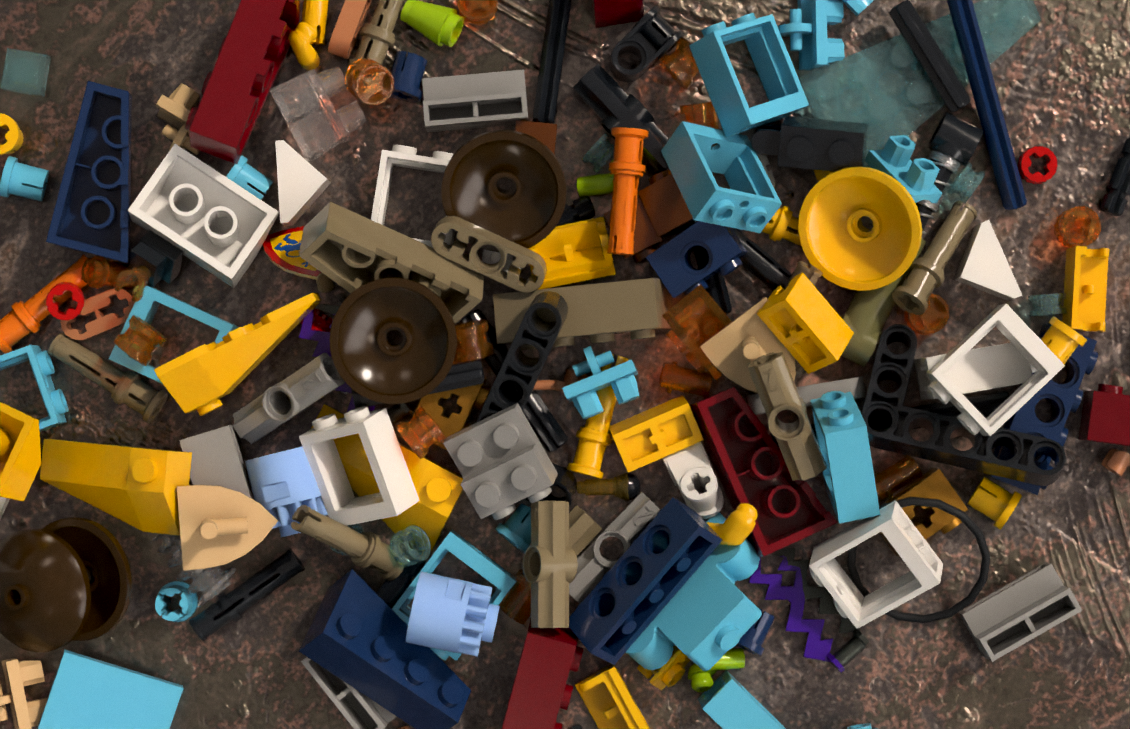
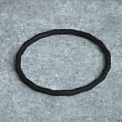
M908 497L896 500L901 508L911 505L935 507L959 518L975 535L982 555L979 579L966 598L951 608L926 615L902 613L894 609L885 614L896 620L928 623L952 617L975 601L988 580L990 553L983 532L964 511L939 499ZM891 502L884 503L883 505H881V506L879 507V509H881V508H883L884 506L890 504ZM857 546L848 550L847 567L853 583L865 597L870 593L862 585L855 566Z

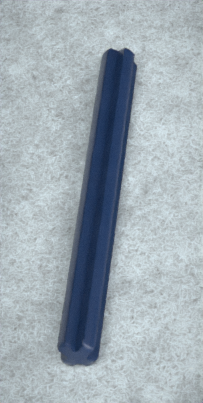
M947 0L981 127L984 130L983 134L1003 207L1006 210L1021 208L1026 205L1027 200L972 0Z

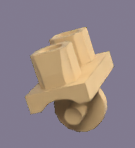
M183 83L173 91L169 98L162 94L156 103V107L159 108L157 116L168 123L161 134L173 141L169 151L174 144H177L184 150L186 148L198 155L200 150L190 146L189 131L185 129V125L191 109L194 106L196 107L200 101V95Z
M16 658L1 660L7 693L3 694L0 680V721L8 720L5 704L10 703L15 729H32V727L38 726L47 697L27 702L24 686L45 682L41 661H18Z

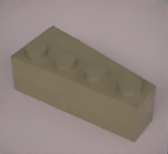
M329 202L304 226L299 256L350 293L376 279L388 277L410 279L425 285L435 292L448 307L455 324L483 299L484 275L439 255L433 247L335 203Z
M659 278L539 289L530 293L510 292L493 294L497 344H510L511 346L532 301L538 294L546 291L556 292L561 295L568 307L567 317L553 347L575 345L574 338L590 336V343L614 342V334L630 333L631 340L655 338L656 330L675 329L672 296ZM544 307L537 309V314L543 321L554 322L556 320L555 314L550 309ZM523 344L520 346L521 350L535 349V347L530 344Z

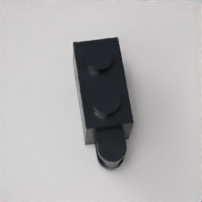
M786 116L781 126L768 124L760 126L753 135L751 144L753 149L759 154L778 156V166L835 172L843 168L864 166L868 124Z

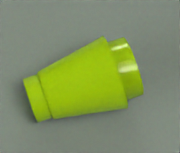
M407 0L400 16L401 21L407 23L439 47L444 44L452 47L457 42L464 26V17L458 15L456 9L419 0Z

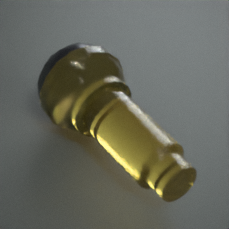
M624 472L614 477V479H585V481L577 482V492L586 496L614 495V497L629 501L639 494L640 481L634 474Z

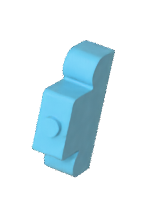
M719 512L707 522L723 524L726 518ZM746 538L742 544L737 546L719 544L625 653L643 668L655 670L661 668L669 661L673 653V646L676 645L703 671L710 670L728 650L737 645L740 638L762 615L761 610L735 586V581L747 579L758 568L760 557L757 555L751 542Z

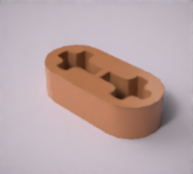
M345 0L329 42V53L349 59L372 0Z
M114 288L84 300V307L80 314L82 316L96 314L97 317L96 320L85 325L87 331L82 333L80 329H72L71 323L76 321V317L67 321L61 320V329L66 336L79 341L90 340L124 326L136 301V297L128 290ZM115 296L119 300H127L129 306L123 309L125 316L122 318L116 313L104 316L102 310L114 305L112 298ZM75 303V304H73V305H71V306H69V307H74V308H76L77 303Z

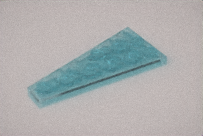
M982 0L973 4L989 64L994 62L1041 21L1033 0ZM948 14L925 25L961 84L965 87L969 83L952 17L951 14ZM902 34L799 77L815 119L868 124L865 158L869 150H882L890 136H909L944 105L943 100ZM866 162L864 163L863 167L871 168Z

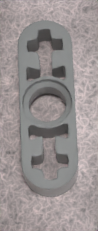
M863 376L796 387L806 407L811 406L810 400L821 398L823 394L831 391L851 392L854 399L866 397ZM758 393L746 395L747 404L755 415L766 413Z

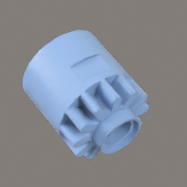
M303 447L245 461L254 500L260 503L278 520L273 528H279L281 537L301 533L291 527V523L294 521L300 524V522L293 520L292 516L301 505H307L320 514L328 515Z
M421 571L409 617L406 642L478 657L481 641L492 643L500 606L490 604L492 587Z

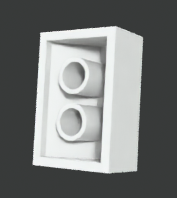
M177 144L173 145L127 210L132 222L146 231L151 230L184 251V256L233 288H235L258 255L279 214V211Z

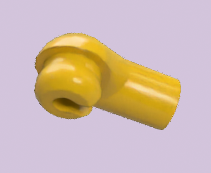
M300 22L294 31H290L288 40L298 63L306 70H314L320 64V57L310 43L316 39L317 31L306 22Z
M741 503L737 506L736 510L731 512L723 524L707 522V524L722 539L721 545L737 546L742 544L754 529L758 513L751 504Z

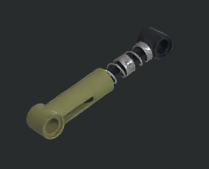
M946 112L942 117L928 145L931 151L928 159L940 169L934 185L941 192H943L945 186H950L948 181L952 174L957 173L956 171H958L959 166L967 165L984 130L949 112ZM941 195L938 203H931L929 200H922L916 203L922 223V235L926 234L923 230L929 218H934L931 214L932 212H937L942 199H944L943 195ZM923 238L921 239L920 248L915 260L919 258L926 244ZM908 270L887 286L875 290L856 291L847 311L841 317L854 332L841 355L842 357L862 367L867 364L895 305L892 293L895 288L903 285L909 275Z

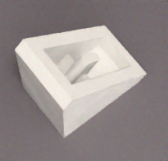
M284 140L275 141L280 223L284 226H293L331 182Z
M987 220L974 226L954 280L1007 301L1022 296L990 221Z

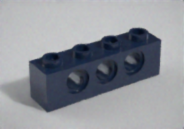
M1049 323L1042 325L1038 335L1040 339L1050 328L1051 325ZM1083 336L1087 339V342L1083 347L1078 345L1065 363L1068 371L1065 381L1058 384L1051 379L1004 423L1003 428L1048 438L1058 442L1063 447L1068 436V428L1064 427L1070 412L1075 413L1083 397V390L1079 389L1084 374L1090 375L1098 358V352L1094 351L1097 341ZM1041 399L1048 400L1053 407V414L1046 422L1040 421L1035 414L1036 404ZM1006 446L994 448L993 455L997 459L1007 461L1014 457L1013 452ZM1039 455L1034 458L1035 465L1042 470L1054 468L1049 465L1051 462L1050 457ZM984 474L985 477L1029 494L1038 495L1040 488L1043 490L1047 488V486H1038Z
M672 497L639 537L631 543L630 547L615 565L605 573L602 580L577 606L576 610L569 617V628L590 653L615 665L720 544L722 539L696 511Z

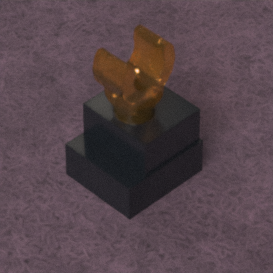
M149 230L131 250L128 270L119 273L117 276L115 291H120L125 285H132L135 287L132 302H137L142 299L146 285L153 288L161 279L170 284L180 273L184 251Z

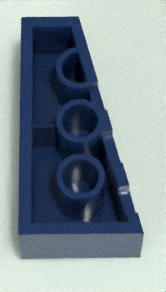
M91 81L87 82L46 242L129 263L131 253V218L127 210L131 206L132 96L129 91Z
M353 569L327 589L299 652L415 729H450L459 722L471 693V689L429 647L406 642L408 625Z

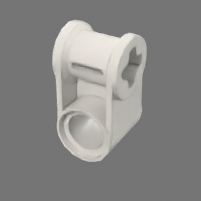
M701 442L662 458L675 486H678L688 507L696 511L702 519L714 517L721 511L724 505V497Z

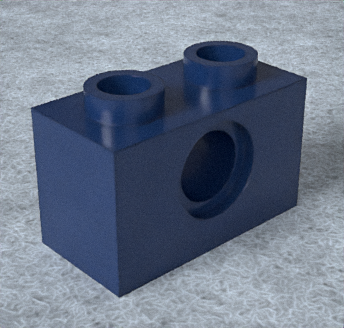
M698 221L646 258L673 299L681 298L685 295L687 300H691L709 287L705 282L718 272L724 277L743 264L740 257L748 251L732 228ZM698 246L704 247L709 254V262L701 270L694 268L690 262L691 252Z

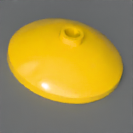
M848 167L830 173L816 183L809 191L799 214V238L808 261L822 272L821 276L846 289L867 291L891 284L909 269L920 248L922 223L914 199L899 181L877 169ZM863 216L869 217L873 221L872 229L863 226Z

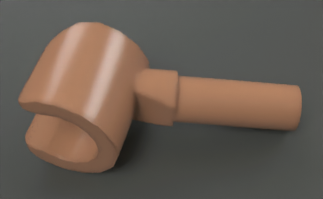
M566 369L564 381L537 380L533 390L563 391V387L585 379L588 375L584 374L577 377L573 370Z
M1111 449L1101 465L1122 477L1127 467H1130V454L1122 450Z

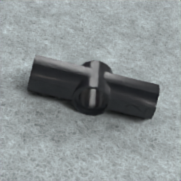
M597 64L578 81L573 90L601 119V125L610 135L612 128L615 127L638 128L649 131L648 138L644 139L642 164L653 175L667 170L669 167L661 150L668 142V137L653 123L655 121L653 116L632 94L627 95L605 69Z

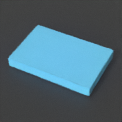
M64 649L37 729H170L184 688L183 685Z

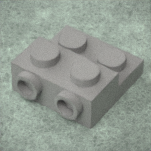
M518 403L446 437L443 442L463 477L461 486L480 519L492 515L494 520L502 519L516 509L514 503L528 498L530 503H535L552 492L550 486L554 484L558 473Z

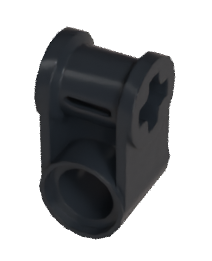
M657 5L649 10L614 47L609 66L611 73L619 81L633 82L637 80L653 64L665 57L684 38L685 34L681 30L676 32L660 15L661 9ZM623 52H632L638 57L640 65L632 70L624 69L618 63L617 57Z

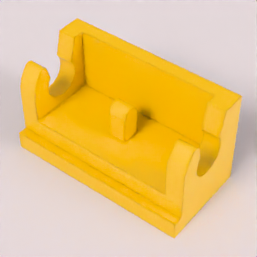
M604 217L556 226L546 238L536 245L527 248L542 256L547 267L544 281L537 290L616 274L612 254L607 253L609 237ZM529 264V265H530V270H531V275H534V274H533V268H534V266H532L531 264Z
M1074 246L1066 249L1062 322L1075 331L1102 333L1105 331L1109 248L1087 249L1085 246Z
M803 272L794 276L785 290L779 285L771 293L764 306L757 312L761 320L808 374L837 362L854 334Z
M683 395L609 426V431L628 473L704 440L689 403Z
M609 664L574 684L598 729H650L616 665Z

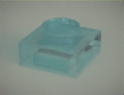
M7 48L1 89L44 97L51 57L46 54Z

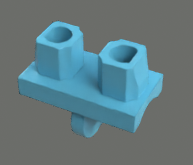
M797 0L798 9L789 10L790 23L779 25L778 29L781 36L790 37V51H799V70L810 71L843 60L845 55L842 39L827 38V24L836 25L842 22L844 17L843 1Z
M890 136L882 150H869L865 162L871 168L882 171L899 181L910 193L915 203L922 200L938 203L942 192L934 185L940 169L931 160L926 158H917L913 162L910 160L916 144L908 136Z
M591 346L583 348L587 360L572 367L577 377L591 371L593 375L562 388L566 399L569 402L573 401L575 408L584 420L604 412L596 391L612 386L619 405L640 397L635 378L638 375V371L632 359L601 371V367L611 364L615 360L611 351L595 356Z

